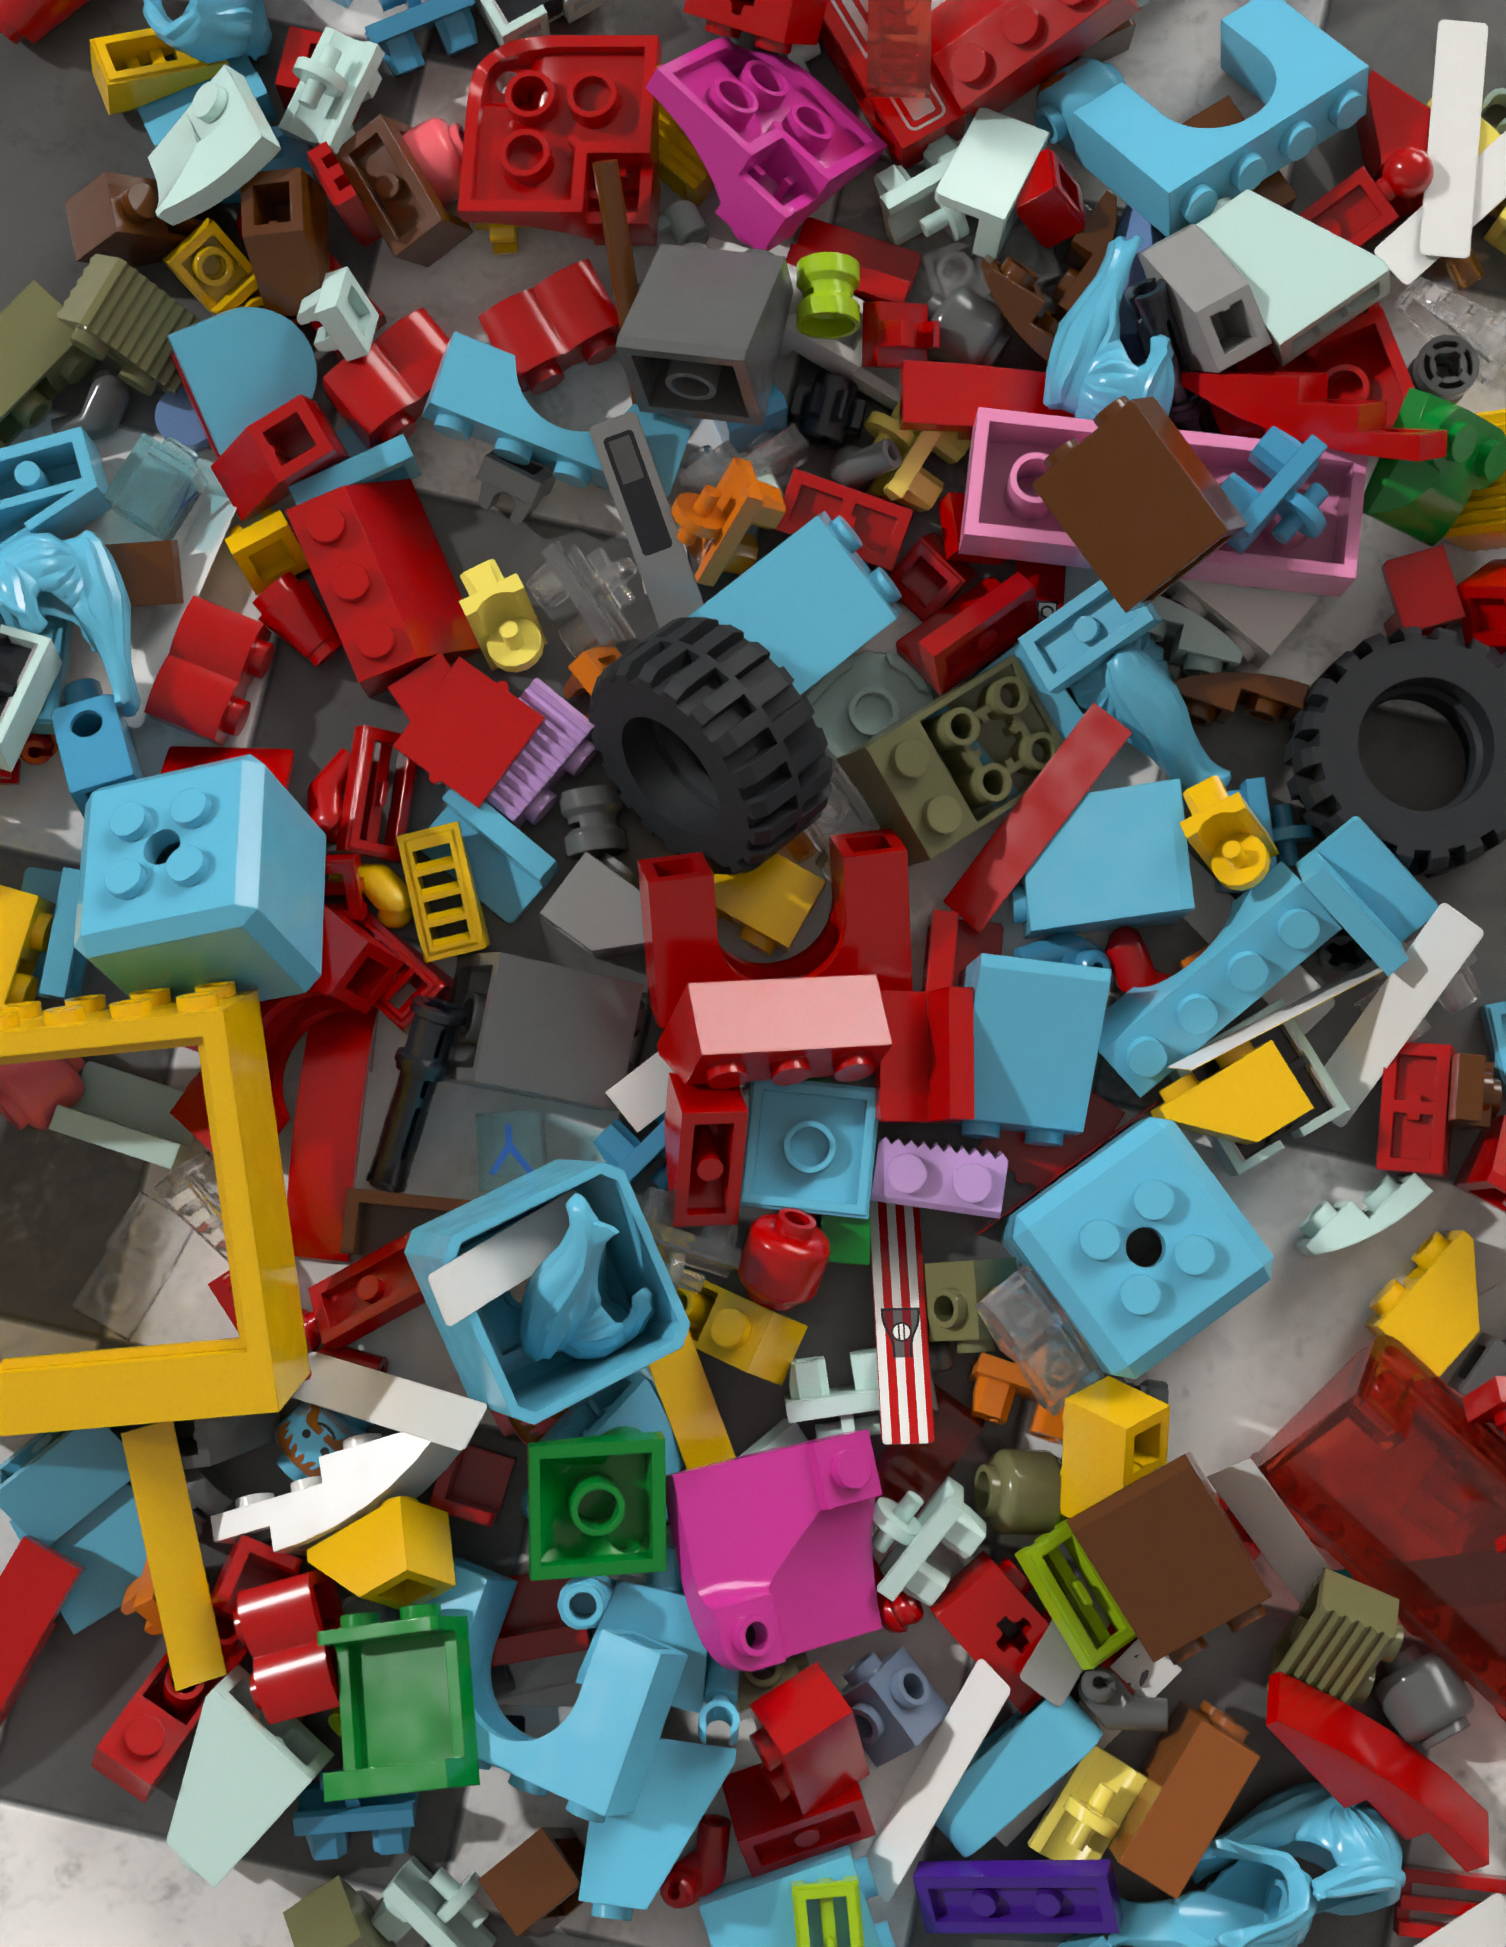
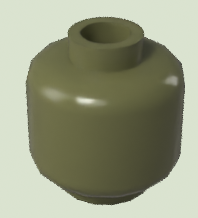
M1002 1449L993 1453L987 1464L980 1465L975 1476L974 1502L978 1515L986 1517L989 1526L999 1534L1042 1535L1054 1530V1526L1060 1523L1064 1516L1060 1510V1471L1062 1464L1059 1458L1047 1450Z

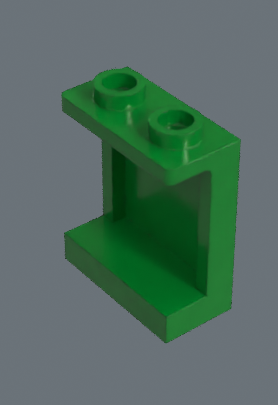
M420 1604L401 1607L400 1620L381 1623V1612L355 1613L340 1616V1629L317 1632L318 1646H334L336 1649L344 1771L323 1773L324 1802L480 1785L467 1616L441 1615V1604Z

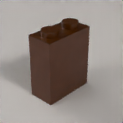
M1122 396L1110 403L1093 419L1098 428L1080 444L1076 438H1073L1053 451L1043 462L1048 471L1031 484L1125 613L1149 605L1248 526V523L1154 396L1132 399L1130 401L1126 396Z

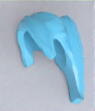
M143 0V15L147 23L155 31L157 37L174 49L199 61L213 63L228 60L229 58H238L241 55L251 56L256 61L260 56L269 54L273 36L263 0H189L183 15L174 21L167 16L162 6V0Z
M1135 235L1133 238L1126 240V237L1118 236L1108 243L1105 257L1096 276L1059 323L1046 370L1043 404L1049 409H1061L1073 414L1074 418L1093 420L1106 406L1122 396H1126L1129 401L1154 396L1166 414L1169 415L1175 389V373L1172 363L1174 352L1170 344V338L1162 334L1151 337L1150 353L1146 363L1139 362L1137 366L1132 363L1120 341L1122 294L1134 257L1145 240L1142 237Z
M85 530L77 537L64 541L51 533H30L6 543L0 550V613L6 625L38 634L48 625V621L44 616L52 615L69 620L80 626L82 636L90 644L91 651L97 652L104 663L112 687L115 705L120 706L122 716H135L139 710L141 700L131 663V603L116 562L105 544L95 532Z
M1150 632L1145 633L1124 649L1116 651L1104 663L1069 686L1070 696L1083 714L1086 713L1092 703H1096L1132 732L1127 739L1128 743L1150 757L1169 780L1180 779L1182 793L1188 788L1216 775L1223 782L1225 788L1229 784L1231 772L1210 760L1202 748L1192 728L1186 704L1177 685L1172 681L1173 675L1168 670L1167 661L1163 659L1164 649L1150 637ZM1182 795L1183 808L1186 809L1188 805Z
M578 1193L571 1196L566 1203L570 1226L562 1242L534 1271L525 1286V1293L522 1298L519 1332L523 1355L531 1357L536 1362H539L541 1359H551L557 1352L565 1353L576 1359H599L605 1357L642 1333L646 1324L655 1313L652 1302L653 1294L647 1287H643L632 1296L630 1311L611 1298L607 1284L608 1261L606 1242L618 1234L619 1231L616 1227L599 1221L586 1199Z
M1318 1780L1272 1793L1229 1830L1212 1839L1191 1875L1194 1883L1198 1884L1205 1877L1229 1867L1238 1860L1212 1856L1211 1843L1215 1839L1225 1837L1239 1844L1258 1845L1287 1852L1292 1857H1300L1325 1869L1326 1873L1311 1880L1313 1886L1312 1895L1318 1901L1316 1914L1328 1912L1341 1916L1359 1915L1393 1905L1400 1899L1401 1888L1405 1885L1406 1875L1401 1869L1402 1849L1396 1830L1375 1808L1368 1807L1366 1801L1344 1809Z
M1225 1837L1215 1839L1211 1843L1212 1856L1238 1860L1222 1870L1214 1882H1208L1204 1890L1188 1892L1179 1896L1178 1899L1130 1902L1120 1898L1124 1916L1120 1932L1108 1933L1106 1944L1108 1947L1123 1945L1134 1947H1297L1298 1944L1303 1943L1310 1930L1313 1916L1317 1911L1318 1901L1312 1895V1877L1304 1872L1298 1862L1287 1852L1258 1845L1239 1844Z

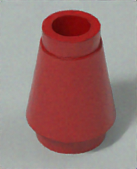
M291 571L274 581L252 603L261 613L258 620L264 623L267 628L304 658L309 659L315 667L323 664L343 646L337 631L307 580L305 579L300 582Z

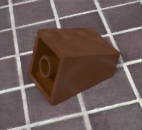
M1191 1451L1066 1521L1153 1663L1168 1655L1173 1665H1177L1209 1646L1203 1637L1204 1634L1224 1623H1227L1231 1632L1234 1633L1267 1614L1262 1602L1272 1597V1591Z

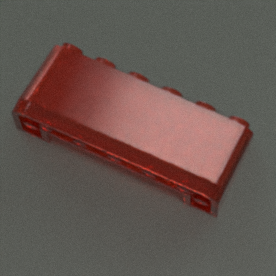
M1382 1334L1360 1349L1254 1456L1253 1462L1311 1542L1325 1549L1351 1573L1355 1581L1399 1599L1398 1618L1404 1628L1413 1636L1421 1638L1461 1676L1463 1681L1468 1682L1492 1704L1498 1715L1506 1722V1553H1497L1494 1541L1506 1534V1439L1489 1423H1468L1462 1398L1403 1343L1392 1336Z

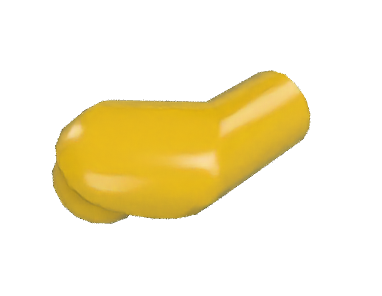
M361 863L358 872L359 877H363L365 885L362 895H366L371 903L379 909V922L388 928H400L407 925L412 919L407 884L387 865ZM342 873L329 874V879L343 878Z

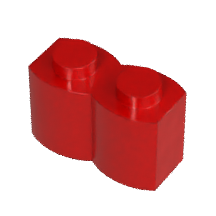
M589 259L576 262L555 272L535 287L500 301L478 316L482 330L490 345L515 355L517 379L522 393L529 390L534 395L547 392L564 380L565 375L563 372L571 366L584 361L589 366L596 365L617 353L615 346L620 332L617 310Z
M423 307L403 317L383 332L371 344L369 355L346 361L344 358L323 377L325 396L368 449L401 434H404L407 440L414 433L418 426L416 420L422 416L449 338Z
M193 596L176 629L169 654L153 683L144 712L154 720L224 747L230 735L234 737L240 735L248 720L251 703L246 701L245 697L254 677L262 679L270 668L275 653V644L269 642L272 632L264 623Z
M319 1569L237 1592L234 1627L238 1638L243 1644L247 1645L253 1657L250 1692L254 1704L259 1710L263 1711L269 1725L340 1706L336 1649L334 1646H318L317 1632L340 1629V1616L343 1615V1610L335 1580Z

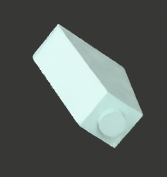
M1246 189L1233 199L1224 197L1218 200L1214 211L1196 224L1249 283L1272 341L1268 347L1282 367L1390 293V268L1383 259L1249 189Z
M239 1664L205 1697L166 1843L179 1855L183 1865L192 1873L203 1877L213 1888L222 1881L335 1755L297 1718L269 1725L263 1711L259 1710L253 1702L250 1692L251 1675Z

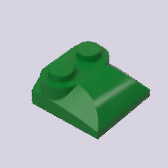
M1409 388L1392 428L1448 430L1446 457L1420 462L1379 457L1364 492L1362 513L1423 544L1433 547L1455 523L1473 489L1482 490L1487 488L1504 473L1506 469V435L1502 429L1466 408L1433 394Z
M621 1426L610 1429L598 1436L528 1443L529 1577L531 1581L666 1571L665 1437L661 1431L642 1432L634 1427Z

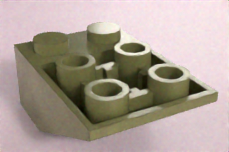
M1014 654L883 729L837 758V761L877 830L886 828L894 830L908 850V866L932 860L1016 805L1064 741ZM947 705L950 708V711L926 720V717L943 706ZM976 740L994 763L983 766L979 760V757L983 755L980 748L973 750L971 743ZM1013 784L1018 791L1008 796Z

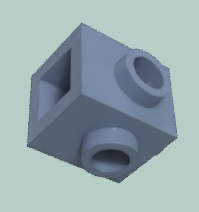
M904 1646L880 1659L872 1651L856 1661L842 1675L848 1684L840 1691V1694L854 1713L863 1750L876 1767L916 1748L950 1710Z

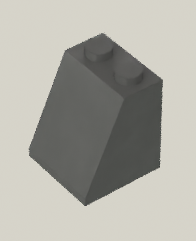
M696 242L686 243L683 246L660 244L619 332L615 346L640 412L759 426L764 425L794 292L785 256H776L762 249H749L745 252L718 250Z
M504 952L458 955L449 1002L462 1007L469 1015L466 1024L458 1026L448 1058L453 1067L450 1075L444 1081L596 1110L619 1111L605 1092L633 1071V1066L629 1063L633 1039L640 1033L645 1020V1003L641 1000L644 984Z

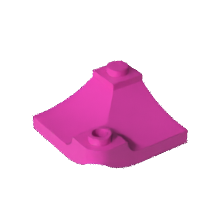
M727 37L712 40L658 67L645 87L678 123L702 159L721 202L715 213L731 227L734 235L741 242L754 249L769 251L792 237L797 228L823 203L852 179L874 165L888 146L801 66L777 54L753 51L740 47Z
M868 1429L838 1433L786 1447L771 1448L666 1475V1509L688 1609L703 1646L722 1667L731 1671H756L786 1662L787 1657L883 1629L875 1587L872 1548L875 1497L881 1496L882 1490ZM749 1625L755 1631V1641L751 1647L747 1644L745 1637Z

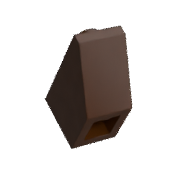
M301 167L258 172L252 179L240 187L243 241L265 309L274 311L289 320L297 319L303 298L322 288L325 274L330 272L327 193Z
M106 171L65 202L76 262L90 263L92 256L101 254L118 257L126 261L133 268L163 262L162 260L207 218L214 220L217 224L214 206L172 226L156 215L155 211L159 202L156 179Z

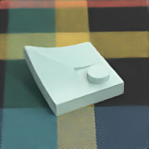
M226 64L223 65L210 82L203 84L199 88L190 107L148 156L159 192V202L155 211L156 215L172 226L208 210L229 197L252 179L281 150L245 77Z

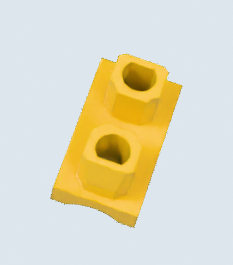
M1218 775L1211 776L1185 790L1182 795L1192 816L1179 822L1186 839L1220 883L1231 890L1244 891L1255 887L1263 881L1269 871L1270 858L1279 853L1272 838L1239 791L1229 796L1225 785Z

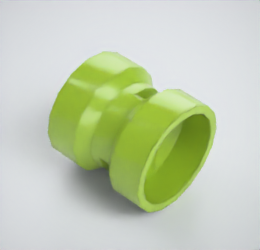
M820 252L805 256L797 262L796 286L803 293V299L797 304L796 328L800 333L818 339H836L852 335L859 329L860 305L853 299V292L859 288L860 264L855 258L838 252Z

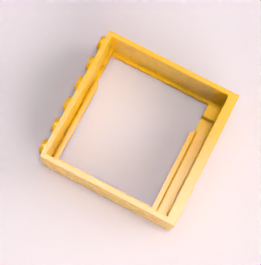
M222 981L195 986V993L180 995L176 998H171L170 988H153L132 992L129 994L130 999L113 1002L109 1005L106 1004L105 994H93L64 1000L65 1006L49 1008L43 1011L41 1001L18 1002L0 1007V1065L198 1045L239 1337L5 1358L0 1363V1437L280 1412L309 1376L310 1365L258 989L236 991L235 981Z

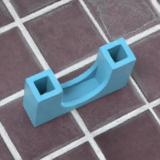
M1252 0L1221 19V69L1265 104L1259 112L1242 122L1219 128L1190 127L1164 116L1122 81L1073 112L1075 159L1163 235L1168 237L1190 224H1198L1214 211L1218 200L1224 197L1233 199L1246 189L1253 190L1270 175L1292 161L1303 158L1311 149L1337 132L1350 128L1359 118L1366 115L1369 66L1285 1Z
M453 1558L456 1586L425 1604H441V1615L467 1616L479 1769L489 1770L491 1765L511 1773L508 1783L521 1791L537 1796H547L548 1791L561 1796L568 1800L566 1805L568 1812L591 1822L605 1823L608 1816L633 1814L689 1654L632 1630L602 1629L579 1696L570 1714L557 1728L545 1736L535 1738L527 1735L516 1728L503 1714L496 1701L491 1682L493 1651L518 1581L464 1558Z
M850 1845L754 1878L750 1874L721 1884L707 1896L699 1898V1910L711 1947H797L791 1881L804 1880V1883L818 1882V1879L831 1878L832 1881L842 1880L844 1876L857 1875L864 1947H896L887 1920L875 1924L867 1899L878 1896V1890L867 1857L864 1856L854 1860ZM846 1896L833 1897L837 1947H851ZM819 1899L806 1900L810 1947H824Z

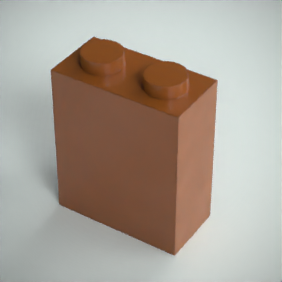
M1183 1700L1179 1701L1168 1720V1732H1161L1139 1769V1772L1148 1779L1108 1845L1119 1864L1175 1899H1178L1260 1759V1756L1245 1743L1250 1732L1239 1725L1236 1719L1206 1700L1202 1701L1198 1710Z

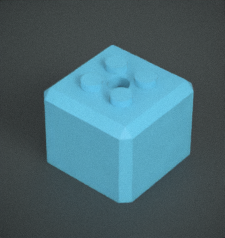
M251 754L101 787L92 792L85 805L74 948L129 998V994L132 992L153 988H170L171 998H176L180 995L195 993V986L222 981H235L236 991L258 989L259 1002L306 993L322 975L326 834L267 766Z
M1154 1117L1128 1125L1098 1149L1004 1216L1000 1233L1001 1243L1012 1258L1016 1257L1017 1265L1093 1369L1106 1374L1132 1379L1139 1378L1270 1281L1274 1259L1273 1254L1173 1120ZM1141 1227L1154 1231L1162 1244V1252L1159 1259L1149 1267L1135 1265L1126 1253L1128 1236L1134 1230Z
M556 1159L413 1229L404 1251L468 1398L486 1403L487 1408L533 1425L682 1348L690 1327L688 1317L625 1171L604 1162ZM574 1189L586 1199L599 1221L614 1226L619 1231L618 1234L606 1242L608 1261L607 1284L613 1301L630 1311L632 1296L643 1287H647L653 1294L652 1302L655 1308L653 1317L646 1324L642 1333L605 1357L599 1359H576L565 1353L557 1352L551 1359H541L539 1362H536L531 1357L523 1355L519 1337L522 1302L516 1301L509 1290L456 1324L447 1326L428 1282V1276L455 1258Z

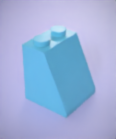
M823 511L688 617L716 619L719 625H732L743 631L744 638L747 641L759 642L770 652L769 658L779 668L784 666L795 681L792 684L801 695L896 620L902 611L895 602L902 595L881 567L878 566L871 572L856 551L863 544L846 520L840 515L831 520L828 514Z
M1180 779L1151 782L1085 794L1018 882V885L1009 894L1012 923H1023L1024 939L1047 937L1065 932L1078 934L1110 931L1121 927L1141 928L1172 925L1195 909L1188 844L1179 822L1185 820Z
M981 953L960 971L958 987H973L975 1119L948 1124L962 1125V1136L978 1139H1000V1130L1025 1133L1024 1143L1046 1147H1062L1064 1137L1071 1138L1083 1133L1112 969Z
M659 1738L634 1813L608 1816L605 1823L589 1821L578 1901L592 1903V1916L631 1921L634 1908L648 1909L735 1764L737 1749Z

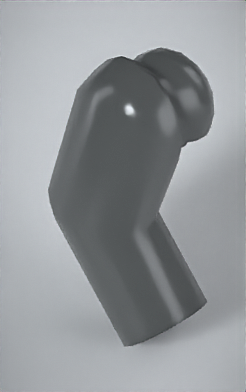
M889 438L863 449L852 444L844 445L843 448H839L833 454L829 463V472L837 483L849 488H860L867 484L868 481L898 469L902 462L901 454L897 445Z

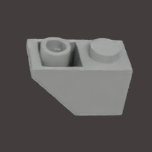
M1190 224L1137 253L1146 278H1156V281L1161 278L1166 283L1170 305L1182 338L1190 371L1219 373L1272 343L1249 283L1196 224Z
M586 851L541 910L542 918L594 958L645 950L640 890L631 884L636 877L635 873L608 853H605L599 861Z

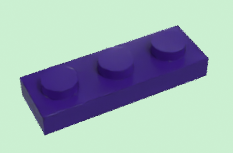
M1111 1859L919 1861L913 1875L926 1933H1119L1124 1917Z

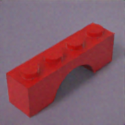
M324 905L322 975L306 993L259 1002L278 1135L290 1120L283 1097V1077L288 1058L298 1040L311 1026L329 1015L340 1012H356L367 1015L405 963L360 925ZM200 1070L190 1081L185 1092L169 1113L213 1153L202 1072Z

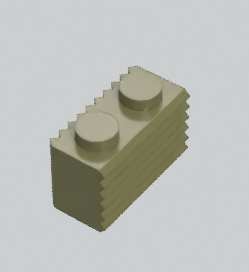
M101 254L92 256L90 264L83 270V275L77 279V286L70 290V297L64 301L63 308L57 312V318L74 330L69 340L76 347L98 360L103 361L106 355H108L123 368L118 376L125 383L148 396H152L155 390L173 395L178 394L182 387V382L169 353L174 351L167 335L202 320L196 318L195 314L186 310L184 306L168 296L165 291L150 282L147 277L138 273L126 261L118 257Z
M1323 1567L1321 1575L1317 1576L1310 1592L1306 1593L1299 1609L1295 1610L1288 1626L1284 1628L1282 1635H1279L1277 1643L1273 1645L1266 1685L1267 1691L1269 1676L1281 1671L1348 1705L1351 1702L1362 1705L1373 1687L1376 1675L1375 1667L1379 1661L1382 1660L1390 1664L1400 1650L1405 1630L1404 1626L1397 1624L1399 1599Z

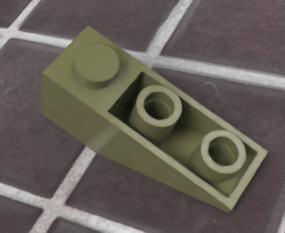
M35 280L0 313V448L9 446L25 428L32 429L39 425L50 413L53 405L52 401L68 384L74 385L82 381L91 372L96 363V358L88 355L69 340L74 330L57 318V312L63 306Z

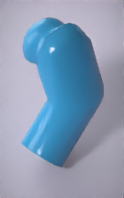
M1073 932L1054 934L1013 950V957L1111 969V961L1103 949Z

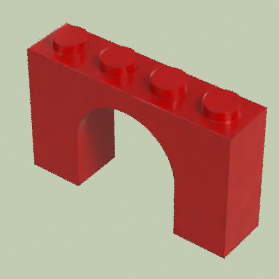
M886 828L829 836L832 904L827 923L816 940L805 950L788 959L772 963H756L740 959L726 951L719 944L714 875L702 852L638 860L648 998L659 1028L666 1027L687 983L876 974L880 991H913L908 850L894 830Z

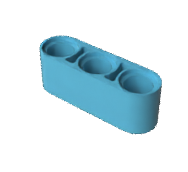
M1068 1695L1064 1704L1060 1707L1053 1705L1042 1697L1024 1715L1018 1710L981 1743L937 1819L935 1826L963 1857L972 1855L1079 1763L1098 1743L1103 1735V1731L1070 1695Z

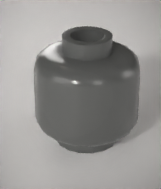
M959 286L952 290L946 298L936 292L927 303L928 321H940V348L927 349V359L931 362L995 367L1013 337L1012 334L1006 331L1008 320L1003 315L999 306L967 286Z
M1414 1645L1397 1654L1390 1664L1382 1663L1388 1676L1377 1684L1374 1695L1396 1734L1407 1743L1415 1744L1421 1742L1426 1751L1471 1726L1466 1716L1474 1707V1698L1451 1659L1445 1653L1433 1651L1422 1656L1417 1646Z

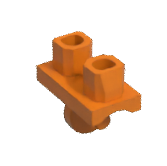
M735 456L716 488L706 485L700 495L691 492L680 493L671 507V514L674 520L681 526L676 535L677 539L685 544L686 550L695 558L698 564V570L694 575L696 582L714 587L722 572L742 575L755 564L759 548L755 536L746 533L750 525L768 530L776 529L786 513V505L780 489L758 481L751 461Z
M1040 1328L1032 1345L1010 1338L1007 1344L1005 1356L1025 1362L1026 1367L983 1352L978 1360L973 1361L967 1379L975 1382L970 1415L995 1424L1004 1425L1007 1422L1015 1395L1037 1403L1028 1434L1054 1444L1063 1443L1064 1425L1062 1417L1065 1398L1086 1387L1043 1373L1044 1369L1067 1376L1072 1358L1050 1351L1053 1332Z

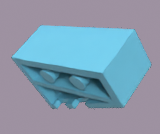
M81 426L0 448V550L6 543L30 533H51L64 540L114 507L99 448Z

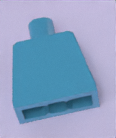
M92 678L78 679L67 684L63 689L66 706L54 709L50 715L69 792L83 818L85 817V805L92 792L104 786L145 778L132 733L124 716H122L120 707L114 703V695L103 694L100 682Z

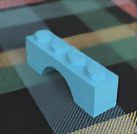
M454 331L445 348L421 417L434 421L433 428L446 437L467 442L472 436L494 445L493 452L507 461L528 465L530 460L553 468L552 475L568 485L588 488L589 483L610 491L589 431H572L558 427L542 418L530 406L519 386L515 355ZM633 404L626 413L635 412L638 415L666 498H669L693 427L661 414L640 412L638 405Z
M1282 861L1279 862L1266 874L1263 881L1245 891L1232 902L1229 918L1222 931L1193 962L1160 983L1147 987H1132L1105 1010L1098 1048L1099 1053L1141 1098L1174 1070L1173 1068H1167L1168 1066L1195 1053L1334 936L1342 927L1307 889L1303 882Z

